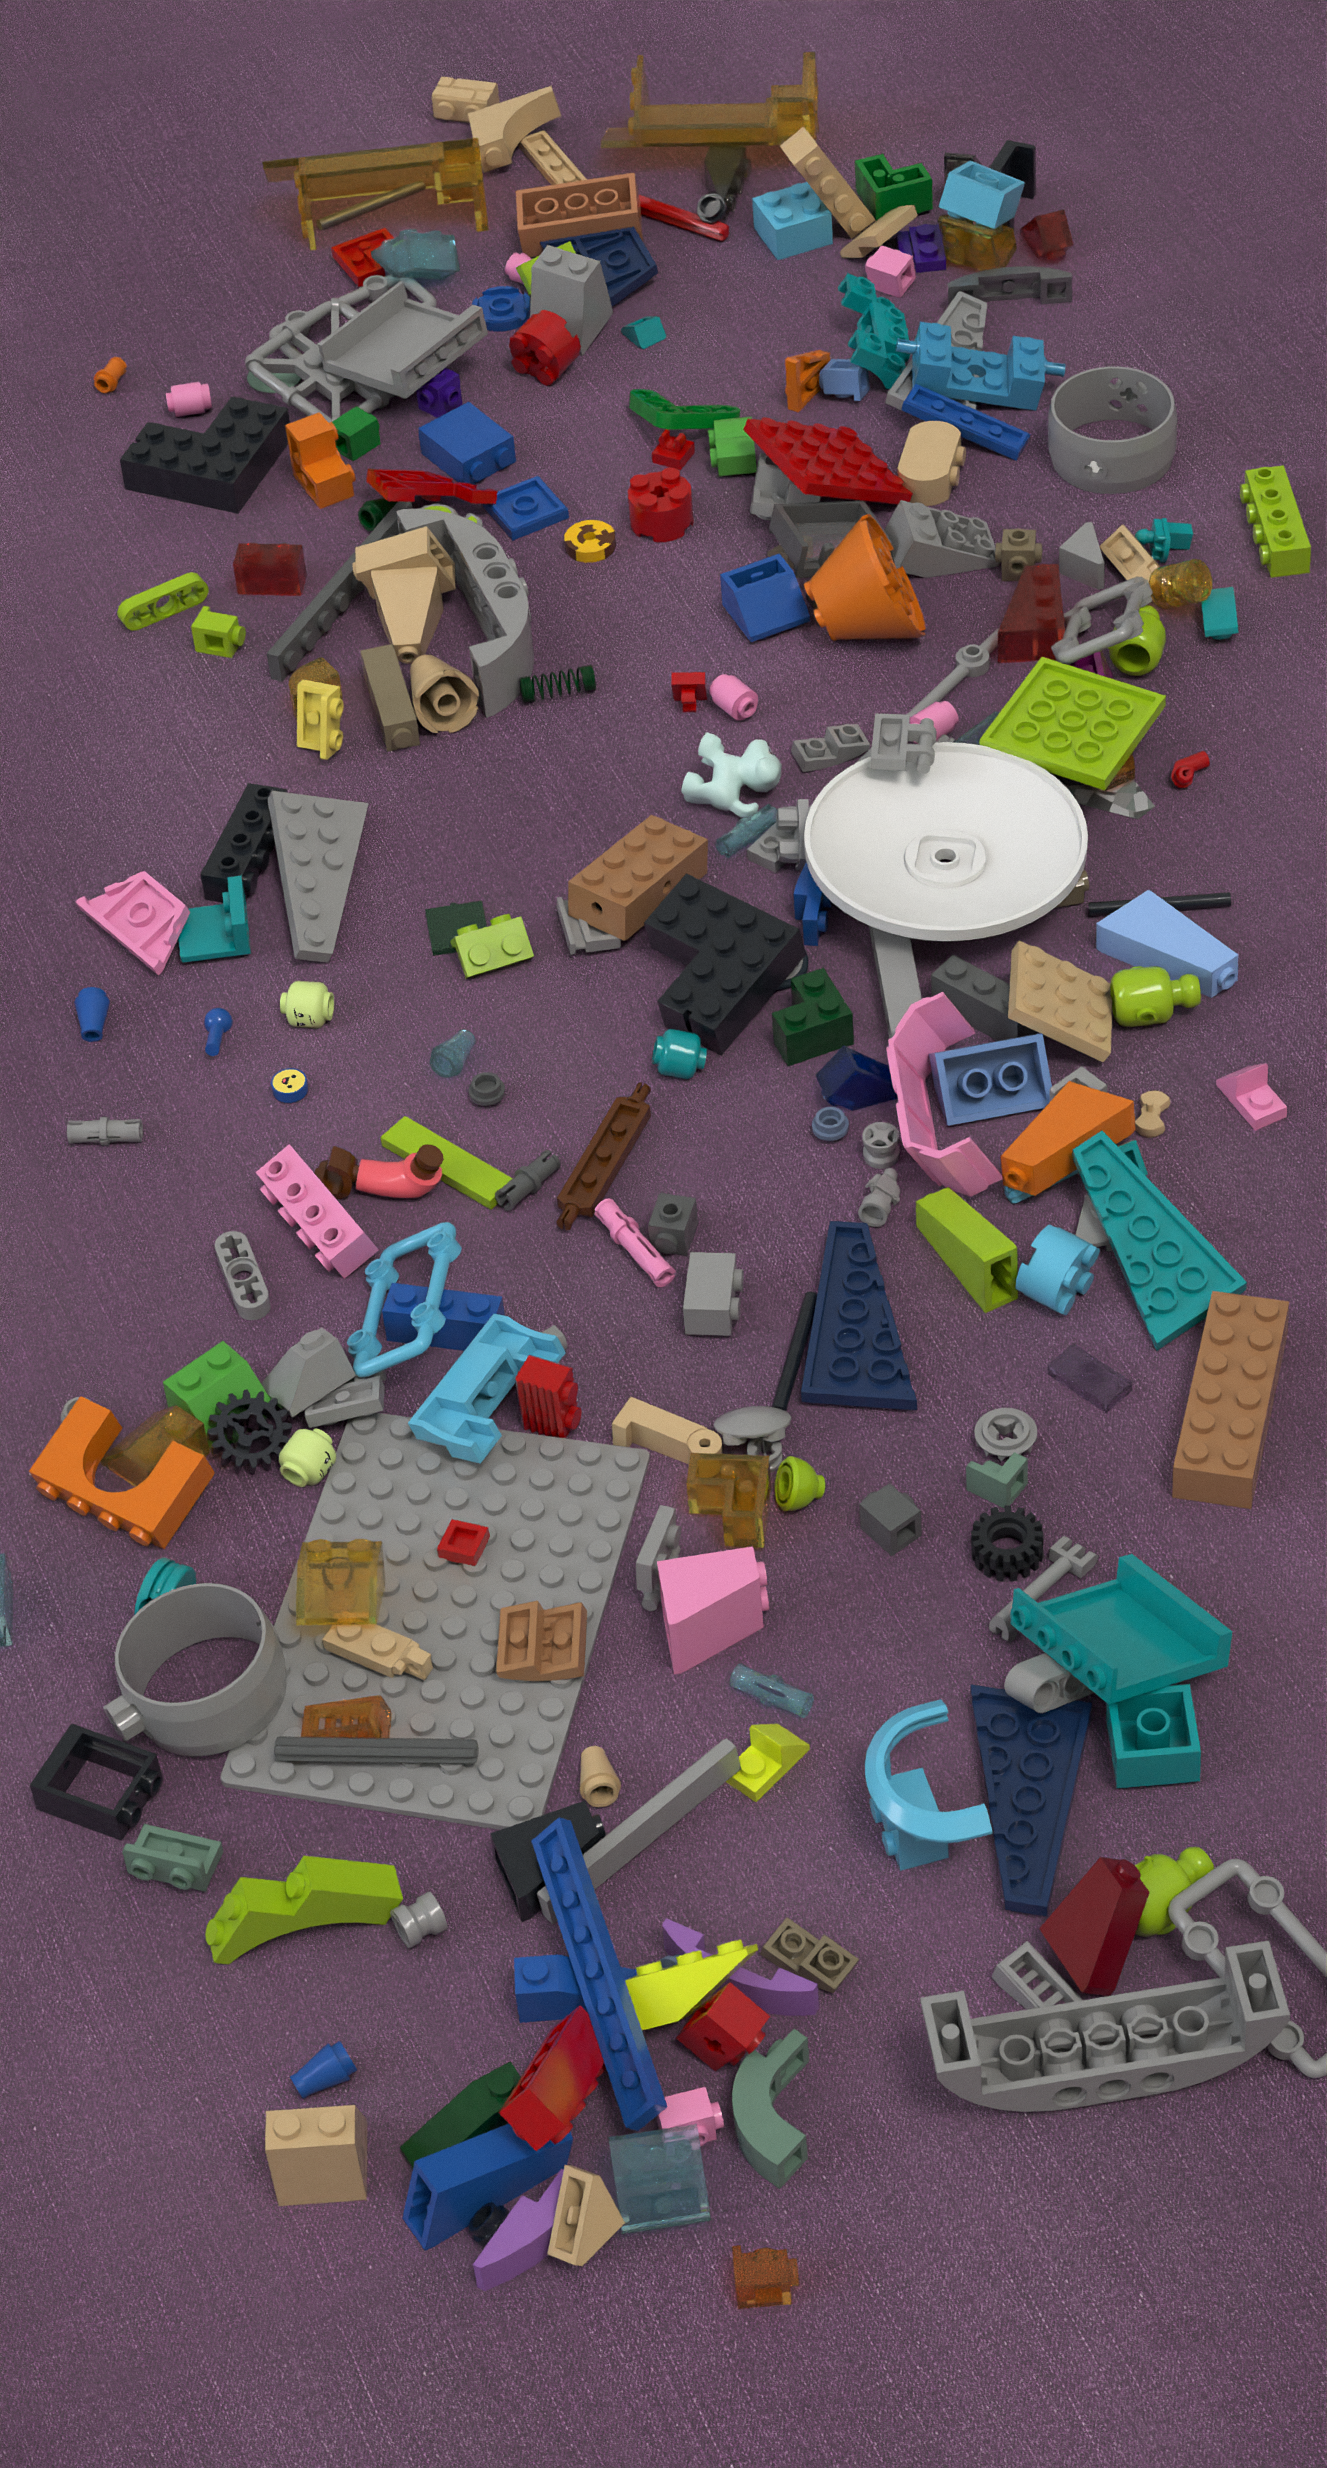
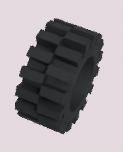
M1004 1505V1512H999L998 1507L991 1508V1516L983 1512L980 1515V1522L975 1520L973 1530H971L972 1560L975 1561V1567L979 1571L984 1568L985 1576L991 1578L993 1573H996V1581L1003 1582L1004 1575H1010V1582L1018 1581L1017 1574L1021 1573L1025 1579L1030 1576V1569L1036 1571L1039 1568V1561L1042 1562L1044 1551L1043 1531L1040 1521L1036 1522V1516L1030 1512L1025 1517L1024 1508L1018 1507L1016 1512H1011V1505ZM1002 1538H1013L1023 1544L1013 1549H1001L992 1543Z

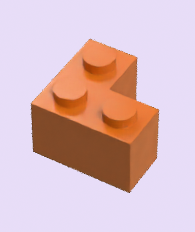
M318 412L285 425L293 476L316 505L322 509L353 497V482L356 481L355 474L351 465L345 464L342 461L340 453L336 448L335 441L338 440V433L332 422L328 423L323 415Z

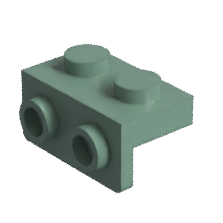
M147 1824L143 1825L135 1844L126 1843L122 1850L128 1874H132L141 1880L154 1879L170 1883L179 1889L187 1890L192 1888L204 1892L224 1852L222 1842Z

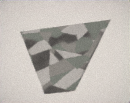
M1123 766L1106 790L1087 784L1081 786L1063 784L1075 797L1078 804L1126 817L1139 819L1155 807Z

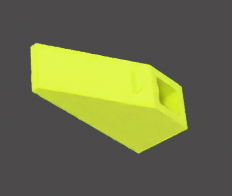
M740 1939L716 1946L718 1954L703 1958L701 1950L677 1956V1965L662 1968L661 1961H656L636 1967L637 1975L625 1980L641 2029L646 2030L677 2022L690 2016L758 1951L757 1944L743 1947L742 1940Z

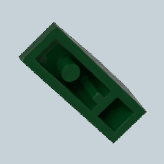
M511 2061L471 2082L400 2146V2151L412 2170L414 2162L418 2159L509 2124L499 2112L521 2078Z

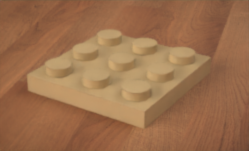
M1019 940L1012 949L1008 1018L1104 1062L1111 1053L1112 998L1110 983L1100 976L1091 975L1077 968L1068 961H1062L1045 953L1039 947L1030 946Z

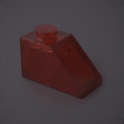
M1064 209L1035 216L1020 229L1021 235L1037 258L1047 256L1048 260H1055L1066 256L1065 251L1074 245Z

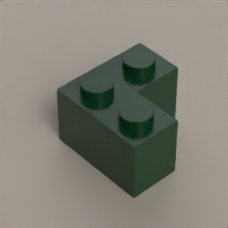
M821 968L791 978L792 1006L772 1013L774 1045L787 1066L789 1067L853 1045V1013L825 969Z

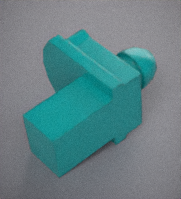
M1167 518L1153 519L1151 531L1140 529L1136 532L1135 538L1142 545H1146V543L1150 545L1151 556L1154 560H1160V563H1165L1168 559L1170 548L1190 549L1193 538L1192 524L1167 522Z

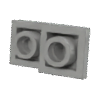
M844 724L827 727L824 738L794 740L791 752L801 770L808 772L832 767L860 756L869 750L870 743L858 724Z

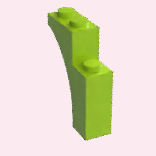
M303 1856L294 1871L289 1874L286 1882L240 1877L231 1892L225 1896L222 1906L206 1927L205 1938L207 1944L210 1945L214 1963L231 1964L247 1951L268 1940L308 1927L335 1923L386 1925L391 1918V1910L398 1907L403 1900L395 1866Z

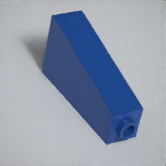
M507 2124L416 2160L413 2166L402 2219L425 2251L435 2247L468 2227L475 2213L483 2205L489 2202H493L496 2206L505 2205L555 2175L561 2169H564L573 2144L571 2131L557 2144L554 2145L551 2141H548L539 2150L535 2151L527 2141L520 2139L515 2134L510 2124Z

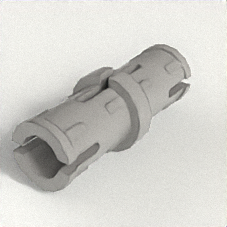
M100 1117V1120L92 1121L69 1120L67 1125L69 1144L93 1142L100 1143L101 1146H109L110 1142H142L143 1138L142 1119L110 1120L109 1117Z

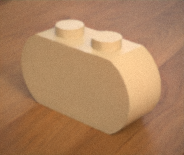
M926 421L910 428L897 468L898 477L904 481L903 486L913 493L910 503L918 502L925 506L943 503L949 499L952 487L958 486L960 477L959 466H964L966 447L961 446V433L952 424L943 421Z

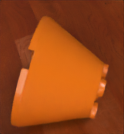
M870 514L862 516L810 581L804 583L809 598L812 601L815 600L818 608L813 610L814 615L821 628L826 626L832 641L920 638L926 635L925 632H921L926 629V625L914 589L904 567L896 568L890 552L894 548L881 526Z

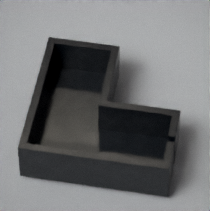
M231 396L205 433L147 422L135 438L136 443L132 442L120 458L125 490L239 514L288 445L285 425L290 423L288 408Z
M687 873L644 922L651 948L687 966L657 1001L664 1026L668 1029L697 1034L700 1037L702 1046L721 1056L806 955L799 928Z

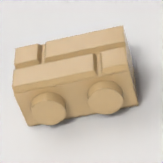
M441 77L438 86H436L432 93L435 119L470 123L468 113L500 103L498 84L493 82Z

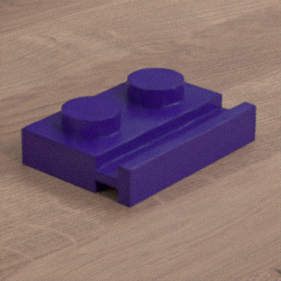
M922 224L909 227V231L901 232L899 230L896 233L897 248L899 251L913 256L916 273L946 270V257L939 224Z

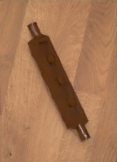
M639 1082L630 1097H616L557 1197L558 1208L563 1210L556 1221L559 1228L564 1229L565 1227L566 1231L570 1230L579 1215L593 1217L596 1212V1206L603 1200L651 1117L650 1106L644 1102L651 1092V1088L646 1083L642 1086V1082Z

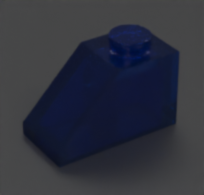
M844 1045L815 1075L822 1088L821 1094L823 1098L833 1106L840 1105L855 1111L898 1099L892 1085L889 1066Z

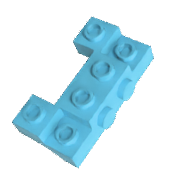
M494 1313L410 1419L408 1425L417 1439L446 1446L451 1457L481 1464L502 1436L495 1422L488 1418L516 1383L515 1377L527 1357L533 1355L559 1363L566 1352L557 1336L534 1331L517 1323L508 1316Z

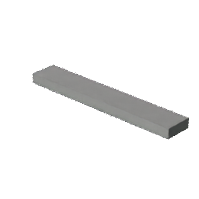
M727 1738L723 1739L583 1854L594 1890L741 1770L737 1748ZM544 1886L537 1893L543 1916L554 1924L557 1922V1918L547 1888Z

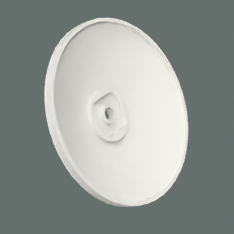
M953 742L934 743L932 748L935 751V760L930 766V771L926 774H921L917 771L915 762H906V771L871 769L870 756L848 767L834 777L822 789L809 810L804 831L805 858L813 880L832 903L858 921L876 929L908 938L933 941H964L995 936L1025 926L1050 912L1070 894L1079 881L1087 859L1088 832L1086 820L1077 800L1068 788L1056 777L1035 763L982 745ZM948 859L951 860V862L943 863L940 862V860Z

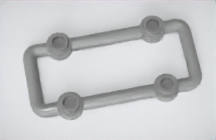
M395 272L386 277L379 275L370 276L364 280L363 287L339 297V301L350 306L367 298L370 302H374L387 292L389 288L401 281L404 282L405 288L423 304L435 308L437 305L435 297L405 272ZM296 310L288 313L285 318L286 322L271 329L269 339L280 333L282 327L287 323L296 322L310 311ZM311 326L304 330L301 334L307 336L309 330L311 329ZM290 342L279 348L289 359H296L302 355Z
M1134 577L1078 601L1071 610L1064 613L1062 618L1067 627L1063 639L1051 647L1057 661L1068 665L1140 635L1143 632L1142 625L1144 624L1139 614L1140 607L1149 604L1153 600L1151 597L1153 591L1148 580L1143 577ZM1125 596L1128 601L1125 613L1113 621L1116 630L1079 645L1077 640L1078 634L1092 625L1090 622L1092 617L1089 610Z
M1230 1859L1225 1861L1177 1894L1169 1903V1917L1183 1934L1182 1949L1185 1954L1193 1960H1205L1215 1973L1222 1978L1225 1973V1956L1217 1948L1219 1941L1217 1931L1206 1922H1195L1185 1910L1234 1876H1238L1249 1889L1247 1899L1250 1907L1259 1914H1271L1327 1978V1952L1282 1902L1284 1898L1282 1884L1273 1877L1260 1876L1244 1860ZM1289 2021L1282 2032L1267 2046L1269 2052L1278 2059H1290L1308 2077L1321 2078L1326 2076L1327 2053L1318 2060H1313L1302 2047L1304 2042L1303 2031L1296 2023Z

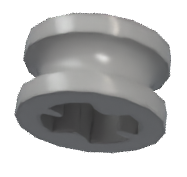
M762 1437L752 1438L747 1444L748 1464L753 1471L768 1474L779 1468L783 1461L780 1441H765ZM766 1451L772 1452V1454L767 1456ZM763 1452L764 1457L758 1456V1453Z

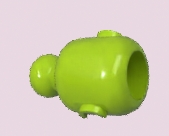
M1148 604L1140 607L1139 610L1144 623L1142 625L1143 632L1132 639L1125 640L1108 648L1109 656L1114 666L1122 673L1131 676L1144 675L1157 667L1166 642V632L1160 621L1159 613L1153 606Z
M1135 966L1130 969L1120 970L1111 978L1110 994L1113 1014L1116 1022L1124 1027L1166 1023L1173 1015L1174 1006L1182 1005L1185 1008H1194L1201 1003L1199 979L1193 974H1185L1179 979L1171 980L1169 973L1162 967Z
M1188 1847L1181 1852L1177 1861L1167 1855L1153 1854L1145 1856L1144 1860L1135 1865L1140 1871V1879L1150 1892L1135 1934L1144 1937L1155 1934L1163 1935L1176 1928L1169 1917L1168 1906L1170 1901L1177 1894L1215 1869L1210 1857L1200 1847ZM1193 1905L1185 1911L1188 1912L1189 1910H1191Z

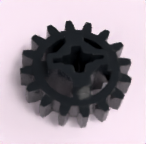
M248 1389L243 1391L242 1399H237L233 1393L228 1394V1405L226 1406L224 1403L218 1402L215 1409L217 1415L209 1416L208 1425L212 1428L207 1430V1440L215 1441L211 1445L212 1455L222 1452L220 1464L225 1466L230 1461L234 1462L236 1473L240 1472L242 1466H248L250 1474H255L256 1466L260 1464L266 1471L270 1470L271 1458L279 1462V1452L290 1439L287 1435L291 1434L292 1424L284 1422L287 1419V1410L276 1411L278 1400L274 1398L268 1403L265 1402L263 1391H260L256 1398L250 1397ZM263 1415L267 1417L272 1424H268L264 1419ZM248 1428L254 1430L251 1435L244 1434ZM226 1439L231 1440L236 1449L233 1448Z

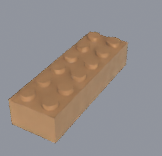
M1212 1291L1173 1465L1172 1498L1252 1509L1288 1334L1289 1301Z

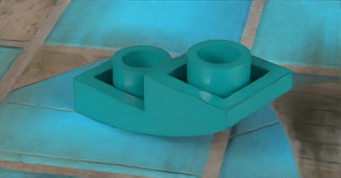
M1234 587L1201 590L1205 637L1212 636L1213 639L1220 640L1239 633Z

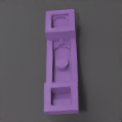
M667 1918L662 1924L664 1948L669 1956L675 1954L683 1955L701 1950L703 1958L712 1955L705 1952L704 1934ZM740 1967L713 1993H717L731 1982L769 2014L786 2016L815 2015L819 2009L818 1984L780 1967L772 1980Z

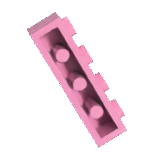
M290 1144L255 1172L264 1182V1185L260 1188L261 1192L274 1206L277 1202L283 1205L278 1210L281 1216L291 1227L297 1223L299 1224L301 1229L296 1234L310 1250L314 1246L320 1249L315 1256L328 1272L336 1268L345 1279L379 1251Z

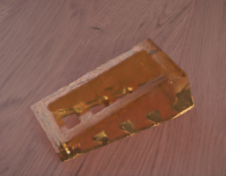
M381 1695L307 1705L304 1709L301 1737L389 1738L392 1712ZM320 1718H326L324 1729H319ZM337 1719H341L340 1727H336ZM354 1719H358V1723L353 1725Z

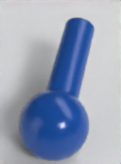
M223 1008L211 1009L204 1018L205 1028L209 1032L205 1052L210 1056H216L219 1053L223 1033L232 1027V1017Z

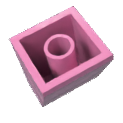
M753 1546L657 1561L662 1613L674 1674H681L764 1628L762 1611L769 1610L766 1589L767 1575L764 1561L756 1562Z

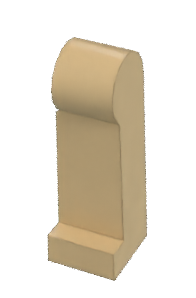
M630 1397L612 1422L613 1445L630 1447L632 1443L687 1463L692 1471L701 1475L716 1472L723 1463L722 1440L717 1433L707 1429V1427L636 1398Z

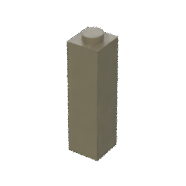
M393 644L361 650L364 678L387 752L420 745L417 719Z

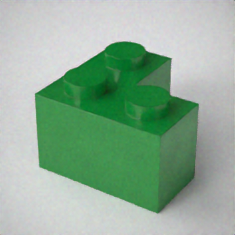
M883 154L855 160L856 192L875 218V222L887 212L901 206L914 205L917 214L933 209L932 178L922 163L893 170Z

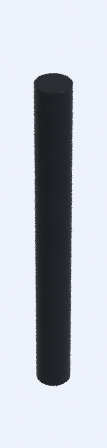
M1230 892L1160 897L1176 910L1231 906ZM1133 899L1088 902L1089 917L1110 915Z
M806 1292L773 1400L772 1407L787 1411L812 1326L817 1293Z

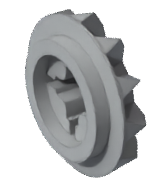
M998 1408L984 1414L975 1426L976 1446L984 1450L986 1457L997 1455L1001 1462L1005 1457L1011 1456L1014 1452L1019 1455L1023 1452L1031 1453L1034 1442H1037V1426L1034 1420L1028 1414L1018 1409ZM1009 1432H1013V1439L1006 1437L1003 1440H999V1433L1007 1435Z

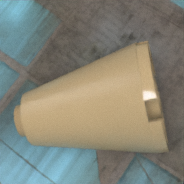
M422 655L413 661L410 667L413 709L421 725L433 733H439L438 731L453 733L467 726L478 710L479 691L472 679L433 655Z

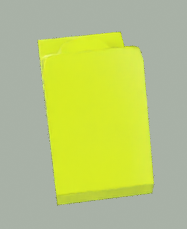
M756 1724L750 1726L751 1745L739 1756L741 1770L726 1781L755 1802L810 1750L808 1743L779 1724Z

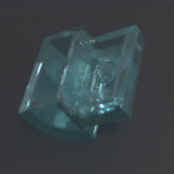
M697 2124L609 2137L618 2208L625 2221V2224L621 2227L622 2234L711 2221Z

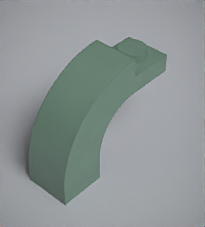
M795 2028L783 2040L778 2039L774 2042L766 2057L756 2050L748 2054L738 2069L732 2091L734 2125L739 2147L746 2160L756 2172L779 2189L808 2159L806 2135L781 2118L773 2107L780 2092L809 2062L808 2037Z

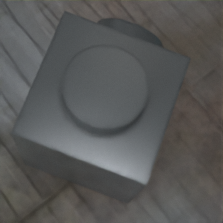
M666 1193L659 1194L648 1224L650 1243L658 1252L687 1256L698 1226L696 1198Z
M890 1483L877 1492H871L859 1503L860 1528L889 1555H895L922 1536L921 1510L916 1507L913 1499L908 1494H901Z

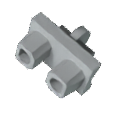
M798 799L795 807L778 808L776 812V829L794 830V839H779L777 843V861L796 863V870L801 871L806 864L804 831L809 813L808 799Z

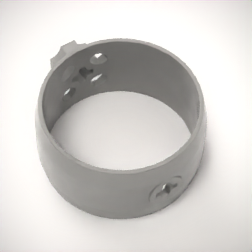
M1112 366L1083 371L1070 377L1057 388L1052 397L1048 413V449L1053 467L1062 479L1086 491L1101 494H1121L1148 487L1160 480L1168 472L1177 446V410L1173 394L1163 381L1142 370ZM1113 378H1118L1115 385L1110 382ZM1113 399L1117 400L1122 406L1120 408L1115 407L1110 401ZM1143 404L1147 411L1141 412L1137 405ZM1103 420L1131 421L1152 429V431L1144 435L1124 440L1093 439L1077 434L1072 430L1088 423ZM1095 461L1101 469H1099L1098 473H1095L1092 467L1087 465Z
M200 1583L171 1590L142 1607L130 1619L122 1631L115 1651L116 1675L122 1695L105 1705L103 1709L123 1741H128L143 1731L158 1747L183 1756H208L236 1748L260 1733L272 1721L284 1700L287 1676L285 1658L279 1644V1636L258 1604L246 1593L236 1588L222 1584ZM220 1637L242 1638L260 1644L256 1656L241 1676L227 1687L212 1695L181 1703L160 1702L143 1696L148 1682L157 1669L171 1656L190 1645Z

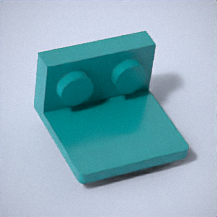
M242 876L228 877L229 892H222L223 904L188 908L190 914L179 936L181 962L251 954L247 903Z

